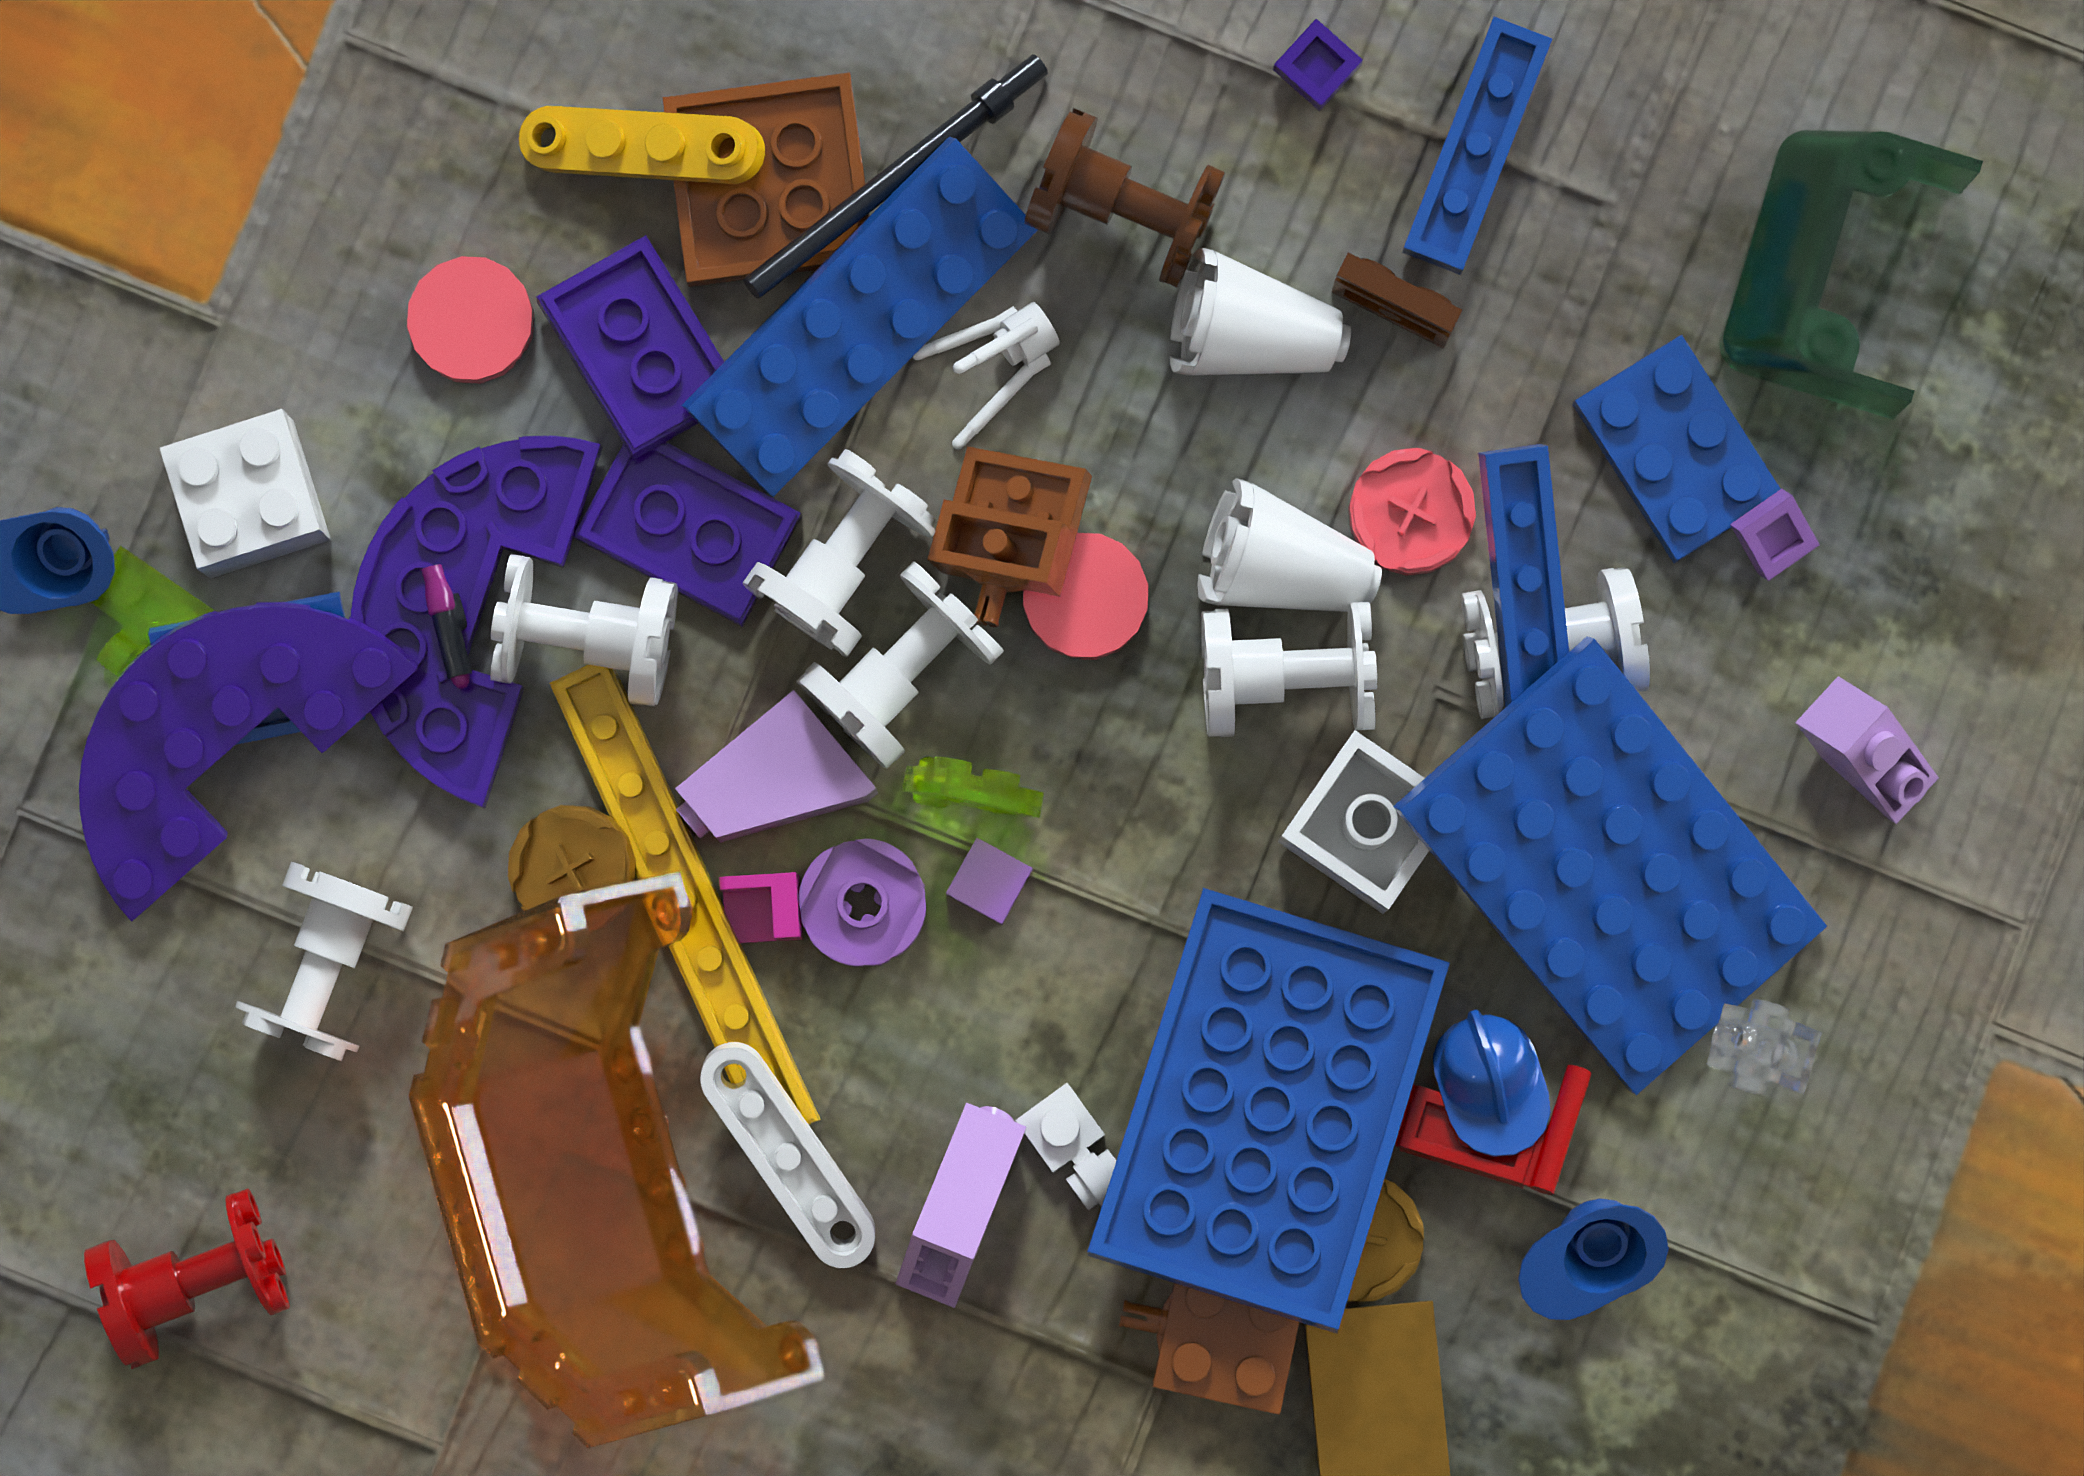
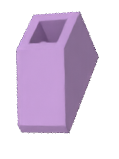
M1839 676L1795 722L1821 758L1895 824L1923 798L1927 790L1939 779L1890 709Z

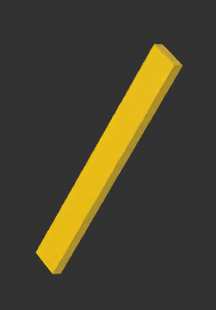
M586 665L550 682L549 684L609 816L617 822L629 837L636 859L635 873L714 1047L716 1048L728 1042H740L754 1048L763 1058L808 1125L820 1121V1116L742 945L739 943L685 820L676 810L678 805L634 708L628 701V695L616 669ZM729 1064L724 1067L731 1083H740L746 1078V1072L742 1066Z

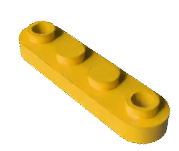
M544 106L531 112L523 121L519 131V146L527 161L534 166L553 173L738 184L751 179L760 170L765 157V144L759 131L747 122L731 116ZM554 127L556 136L553 143L543 147L541 144L543 132L547 128ZM727 138H733L735 142L733 153L727 158H721L719 155L721 143Z

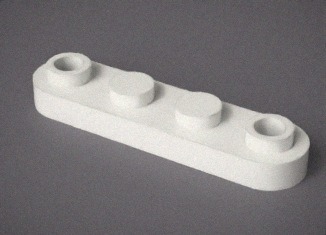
M728 1042L714 1048L703 1063L700 1077L702 1090L812 1250L821 1261L836 1268H849L864 1261L874 1246V1220L763 1058L754 1048L740 1042ZM729 1064H738L744 1068L746 1078L740 1083H730L722 1075L723 1068ZM839 1221H847L854 1226L855 1234L846 1240L838 1239L831 1232L832 1226Z

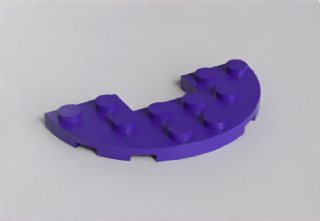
M561 436L518 437L519 440L501 442L484 448L479 446L450 459L432 470L433 474L394 505L376 531L359 568L353 591L350 618L358 620L380 632L398 645L418 664V669L374 707L370 713L384 736L387 737L399 754L416 771L446 792L484 809L487 805L524 687L513 682L509 684L492 681L490 675L472 670L469 684L464 689L457 688L452 680H448L432 617L428 613L422 569L442 564L445 579L452 592L459 594L467 621V628L461 632L467 655L469 656L503 549L564 568L603 449L599 443Z
M257 602L256 605L231 608L220 612L212 611L181 624L162 635L144 649L125 668L102 702L87 737L81 761L79 807L83 834L96 871L114 902L132 922L227 838L228 832L186 788L276 708H279L310 742L323 753L418 669V664L398 645L358 620L350 617L346 619L333 613L310 608V605L287 602Z

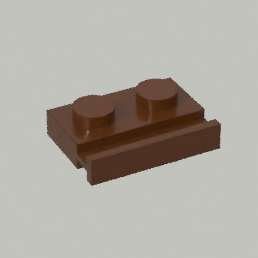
M1349 252L1336 275L1331 293L1443 349L1462 312V309L1452 305L1451 301L1443 295L1425 287H1416L1396 277L1387 267L1367 258L1360 259Z

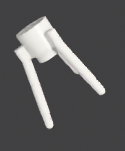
M1031 302L1018 311L1012 306L995 318L936 339L931 343L925 344L913 356L914 360H921L993 334V341L955 362L953 365L954 372L961 374L1002 352L1012 366L1021 361L1024 363L1015 375L954 438L952 445L955 449H962L1033 375L1051 365L1046 353L1058 346L1060 341L1051 322L1035 302Z

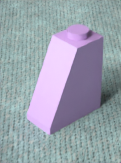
M794 690L675 788L685 800L684 803L676 808L677 812L699 838H702L711 831L720 843L869 802L878 794L872 782Z
M966 1103L911 1236L895 1283L896 1285L955 1308L1018 1151L1026 1126L1014 1122L1009 1114L1000 1109L989 1106L978 1108Z

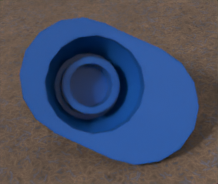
M55 507L39 513L0 520V611L8 614H32L82 605L97 600L110 587L115 572L114 554L108 543L110 537L107 529H100L99 525L87 514L74 508Z
M1478 1009L1468 1012L1467 1019L1452 1025L1439 1038L1433 1053L1434 1074L1449 1121L1458 1138L1474 1151L1493 1157L1516 1155L1532 1147L1546 1130L1551 1114L1549 1092L1537 1054L1525 1031L1510 1020L1493 1015H1482Z
M1602 1198L1585 1201L1569 1212L1562 1221L1561 1226L1548 1232L1532 1245L1522 1260L1518 1282L1521 1296L1533 1312L1548 1319L1571 1320L1589 1314L1653 1281L1664 1267L1669 1250L1665 1229L1655 1216L1639 1207L1623 1205L1618 1201Z

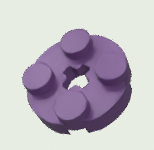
M858 839L843 842L836 847L833 846L822 852L807 869L798 895L801 922L812 943L830 959L852 967L882 966L903 954L920 934L927 912L925 886L913 862L896 847L875 839ZM866 885L871 886L877 890L874 895V901L881 906L880 911L875 917L865 914L860 921L849 917L852 912V906L845 901L847 893L850 890L861 893Z

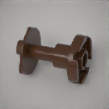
M1073 108V111L1069 112L1045 161L1043 168L1046 170L1040 187H1035L1024 224L1049 234L1064 207L1106 225L1110 222L1113 214L1173 239L1159 281L1178 288L1190 262L1194 243L1197 238L1200 239L1210 219L1215 206L1213 202L1225 172L1207 165L1189 203L1173 198L1129 179L1132 169L1131 165L1089 148L1098 118Z

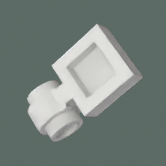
M1066 1083L1015 1121L1026 1126L1025 1135L1053 1173L1072 1160L1075 1164L1072 1167L1076 1172L1066 1180L1089 1211L1098 1203L1102 1207L1116 1160L1108 1149L1098 1156L1094 1152L1090 1153L1087 1149L1104 1137L1105 1134L1069 1084Z

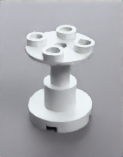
M845 449L838 459L831 458L828 466L837 476L857 491L860 496L826 544L813 539L786 577L767 565L757 562L742 584L759 600L766 595L775 601L774 611L795 627L831 650L835 648L842 656L848 657L862 635L855 627L842 618L839 613L865 577V574L857 568V565L891 517L929 538H932L936 532L932 527L936 519L926 511L928 505L917 495L900 484H896L890 492L874 476L876 470L853 452Z
M511 554L507 563L504 581V591L511 594L508 603H496L492 620L491 640L502 641L503 643H497L494 650L491 680L511 684L519 666L524 641L582 650L584 651V664L630 671L628 683V701L630 704L655 707L661 697L671 650H667L670 629L674 630L678 595L677 583L650 577L644 590L640 608L594 601L591 611L588 613L531 603L533 561L530 557Z
M914 561L900 574V577L928 611L884 655L875 648H872L840 682L816 662H813L797 680V683L827 715L830 714L844 728L843 731L886 769L895 760L897 761L905 750L885 726L919 693L911 682L955 637L989 665L1004 652L1001 646L979 625L970 630L978 619L957 597L951 593L947 597L942 593H939L937 596L935 595L940 586Z
M1625 567L1600 570L1597 577L1598 603L1565 608L1569 652L1587 636L1594 638L1637 692L1647 691L1650 685L1649 654L1647 644L1641 645L1639 624L1644 623L1633 576L1630 570L1625 569ZM1482 591L1462 593L1461 604L1467 631L1474 630L1473 633L1463 634V647L1469 672L1477 671L1479 678L1482 679V681L1475 682L1476 700L1481 719L1494 718L1504 707L1498 635L1494 633L1490 612Z
M1359 602L1349 604L1347 617L1348 648L1283 651L1281 638L1232 640L1228 609L1202 611L1203 692L1208 737L1234 736L1235 705L1284 702V689L1349 686L1351 712L1355 730H1375L1373 692H1364V690L1377 689L1375 651H1369L1368 643H1362V640H1371L1372 637L1370 603Z
M291 862L282 886L312 897L294 946L302 948L306 952L281 1016L237 1001L235 1007L246 1012L242 1021L243 1025L277 1038H281L284 1027L306 1034L303 1043L305 1048L342 1061L346 1049L357 1052L359 1046L317 1030L342 964L355 968L373 921L404 931L413 907L393 901L389 912L385 910L389 897L323 872H316L312 882H309L306 878L310 869L301 864Z

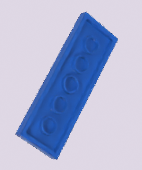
M948 137L681 406L768 495L774 497L1038 229L1024 224L1026 214L956 138Z

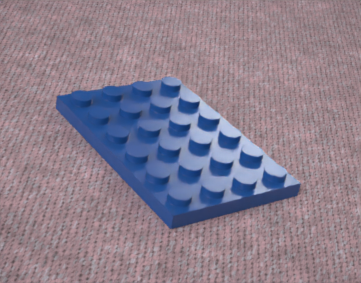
M1588 636L1393 806L1625 1087L1635 1095H1638L1827 927L1825 922L1594 638Z
M1203 888L1087 1251L1088 1256L1338 1334L1450 962Z

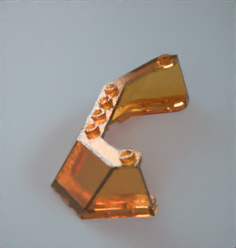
M680 871L557 897L446 943L440 966L448 972L443 995L441 998L432 999L422 1038V1042L429 1048L424 1073L413 1075L408 1096L478 1344L492 1358L500 1356L507 1358L520 1371L517 1382L547 1410L558 1407L575 1423L572 1434L587 1448L702 1418L826 1379L819 1357L817 1341L803 1324L795 1320H787L766 1326L709 1273L704 1255V1244L697 1231L687 1196L686 1181L679 1168L669 1133L668 1118L661 1105L651 1070V1059L645 1048L639 1028L659 949L681 941L689 931L692 905L686 894Z

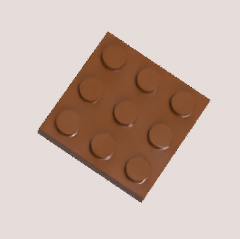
M850 72L662 97L664 113L736 117L755 127L761 134L765 144V157L760 170L745 182L726 184L673 180L688 287L743 280L865 185ZM727 138L721 143L719 147L721 158H727L733 153L735 148L733 138ZM870 214L862 218L793 273L817 270Z

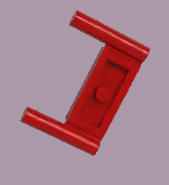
M1567 1065L1549 1125L1546 1126L1545 1132L1532 1147L1516 1155L1498 1157L1474 1151L1458 1138L1449 1121L1441 1092L1413 1085L1395 1146L1399 1147L1400 1151L1522 1189L1526 1186L1543 1194L1554 1195L1592 1073L1579 1066Z

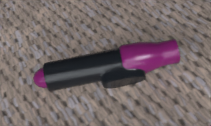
M442 564L429 566L422 569L428 613L432 617L447 678L452 680L457 688L464 689L468 686L470 675L472 674L461 632L467 628L465 612L459 594L452 592L445 579Z

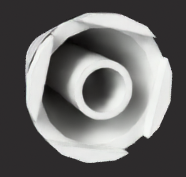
M1200 248L1195 251L1192 257L1201 261L1202 264L1198 272L1185 271L1171 326L1170 340L1182 342L1181 358L1169 356L1173 373L1183 375L1329 372L1335 361H1344L1349 349L1351 327L1350 325L1343 324V315L1339 309L1214 250Z
M1237 478L1232 481L1236 493L1226 490L1223 493L1212 517L1204 542L1202 556L1211 558L1212 567L1210 577L1198 574V597L1203 602L1223 606L1348 612L1350 603H1371L1374 600L1380 586L1382 569L1380 566L1374 565L1375 557L1373 551L1251 482Z

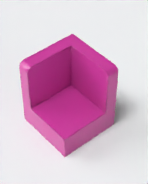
M796 872L719 877L720 891L723 892L724 910L739 943L803 940L798 896L800 878Z

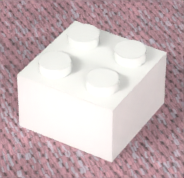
M283 409L160 447L196 567L208 578L221 576L331 540L294 421Z
M1354 730L1278 842L1371 907L1384 914L1389 910L1429 852V849L1393 807L1425 778Z

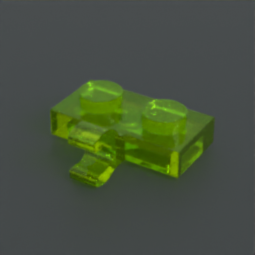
M122 546L114 554L115 572L110 587L97 600L89 602L124 626L107 642L96 658L104 668L117 677L150 644L149 628L189 621L215 611Z
M927 756L919 760V766H906L902 791L913 793V801L918 804L938 809L946 808L949 805H961L998 815L1040 818L1044 792L1020 787L1021 776L1018 774L983 769L982 777L971 774L973 763L947 757Z

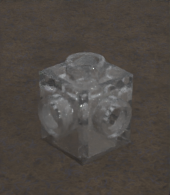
M1753 999L1750 1009L1724 1003L1719 1023L1713 1032L1712 1047L1706 1065L1730 1074L1728 1086L1744 1092L1765 1096L1768 1086L1804 1094L1822 1032L1788 1019L1790 1009L1768 1001Z

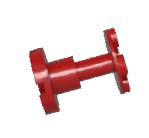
M249 1189L226 1195L227 1216L234 1241L180 1261L174 1251H169L132 1266L125 1252L115 1240H109L85 1249L84 1263L90 1289L100 1285L99 1290L103 1307L97 1308L99 1317L116 1354L125 1366L131 1364V1369H135L158 1360L159 1345L155 1326L194 1312L195 1297L244 1278H249L260 1303L269 1315H275L290 1308L286 1290L280 1279V1276L286 1274L282 1256L273 1238L262 1242L256 1226L262 1224L261 1215L255 1198Z

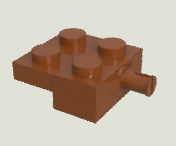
M967 446L953 501L943 500L927 560L943 574L972 579L982 586L974 613L978 619L976 623L983 626L988 624L993 628L999 626L998 622L1006 592L1029 590L1060 597L1092 475L1087 469Z
M1173 1283L1172 1292L1162 1308L1124 1300L1122 1311L1146 1316L1147 1319L1142 1320L1121 1315L1119 1327L1157 1334L1156 1340L1159 1353L1152 1387L1280 1415L1299 1327L1298 1321Z

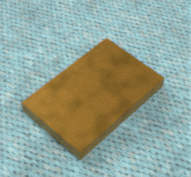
M1433 1301L1345 1308L1338 1334L1305 1324L1319 1476H1450Z

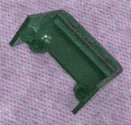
M1801 130L1788 136L1774 156L1720 335V351L1726 363L1740 373L1894 419L1911 403L1915 390L1853 372L1860 348L1859 336L1855 327L1845 317L1818 308L1853 190L1874 197H1886L1900 191L1911 179L1961 194L1980 173L1983 161L1884 131Z

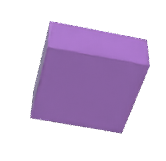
M1780 489L1730 524L1755 570L1768 581L1820 545L1795 499L1783 489Z
M976 838L949 886L946 895L1003 925L1033 868Z

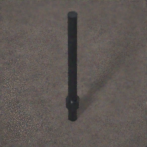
M1032 54L999 81L991 78L971 94L972 102L743 279L747 289L754 297L760 299L882 204L948 137L956 138L961 142L987 121L995 124L1014 109L1013 101L1048 74L1043 61L1035 54Z

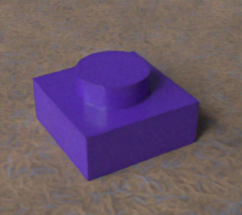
M1315 19L1276 61L1273 71L1318 111H1321L1362 66L1363 59L1319 20Z

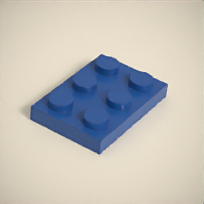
M1682 335L1576 399L1572 404L1674 564L1731 529V523L1781 489Z

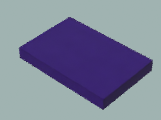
M646 235L536 296L537 304L633 460L698 424L681 405L724 363V360Z
M667 442L633 460L623 443L573 537L648 578L663 579V581L677 583L679 594L743 627L758 599L742 584L757 562L765 564L772 569L775 568L802 514Z

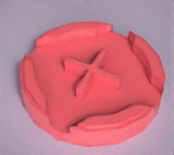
M461 256L438 264L419 280L408 302L407 329L415 351L433 371L454 382L481 384L504 376L516 365L515 363L522 357L533 338L535 313L526 288L507 267L485 257Z
M1421 448L1393 450L1371 462L1356 481L1348 507L1351 533L1357 543L1373 551L1375 563L1382 569L1405 576L1432 573L1452 562L1468 542L1476 518L1474 493L1462 470L1451 461L1433 454L1434 452Z
M1077 533L1060 597L1023 590V609L1031 631L1048 649L1070 658L1097 660L1120 651L1137 635L1148 610V582L1139 560L1122 543L1098 533Z

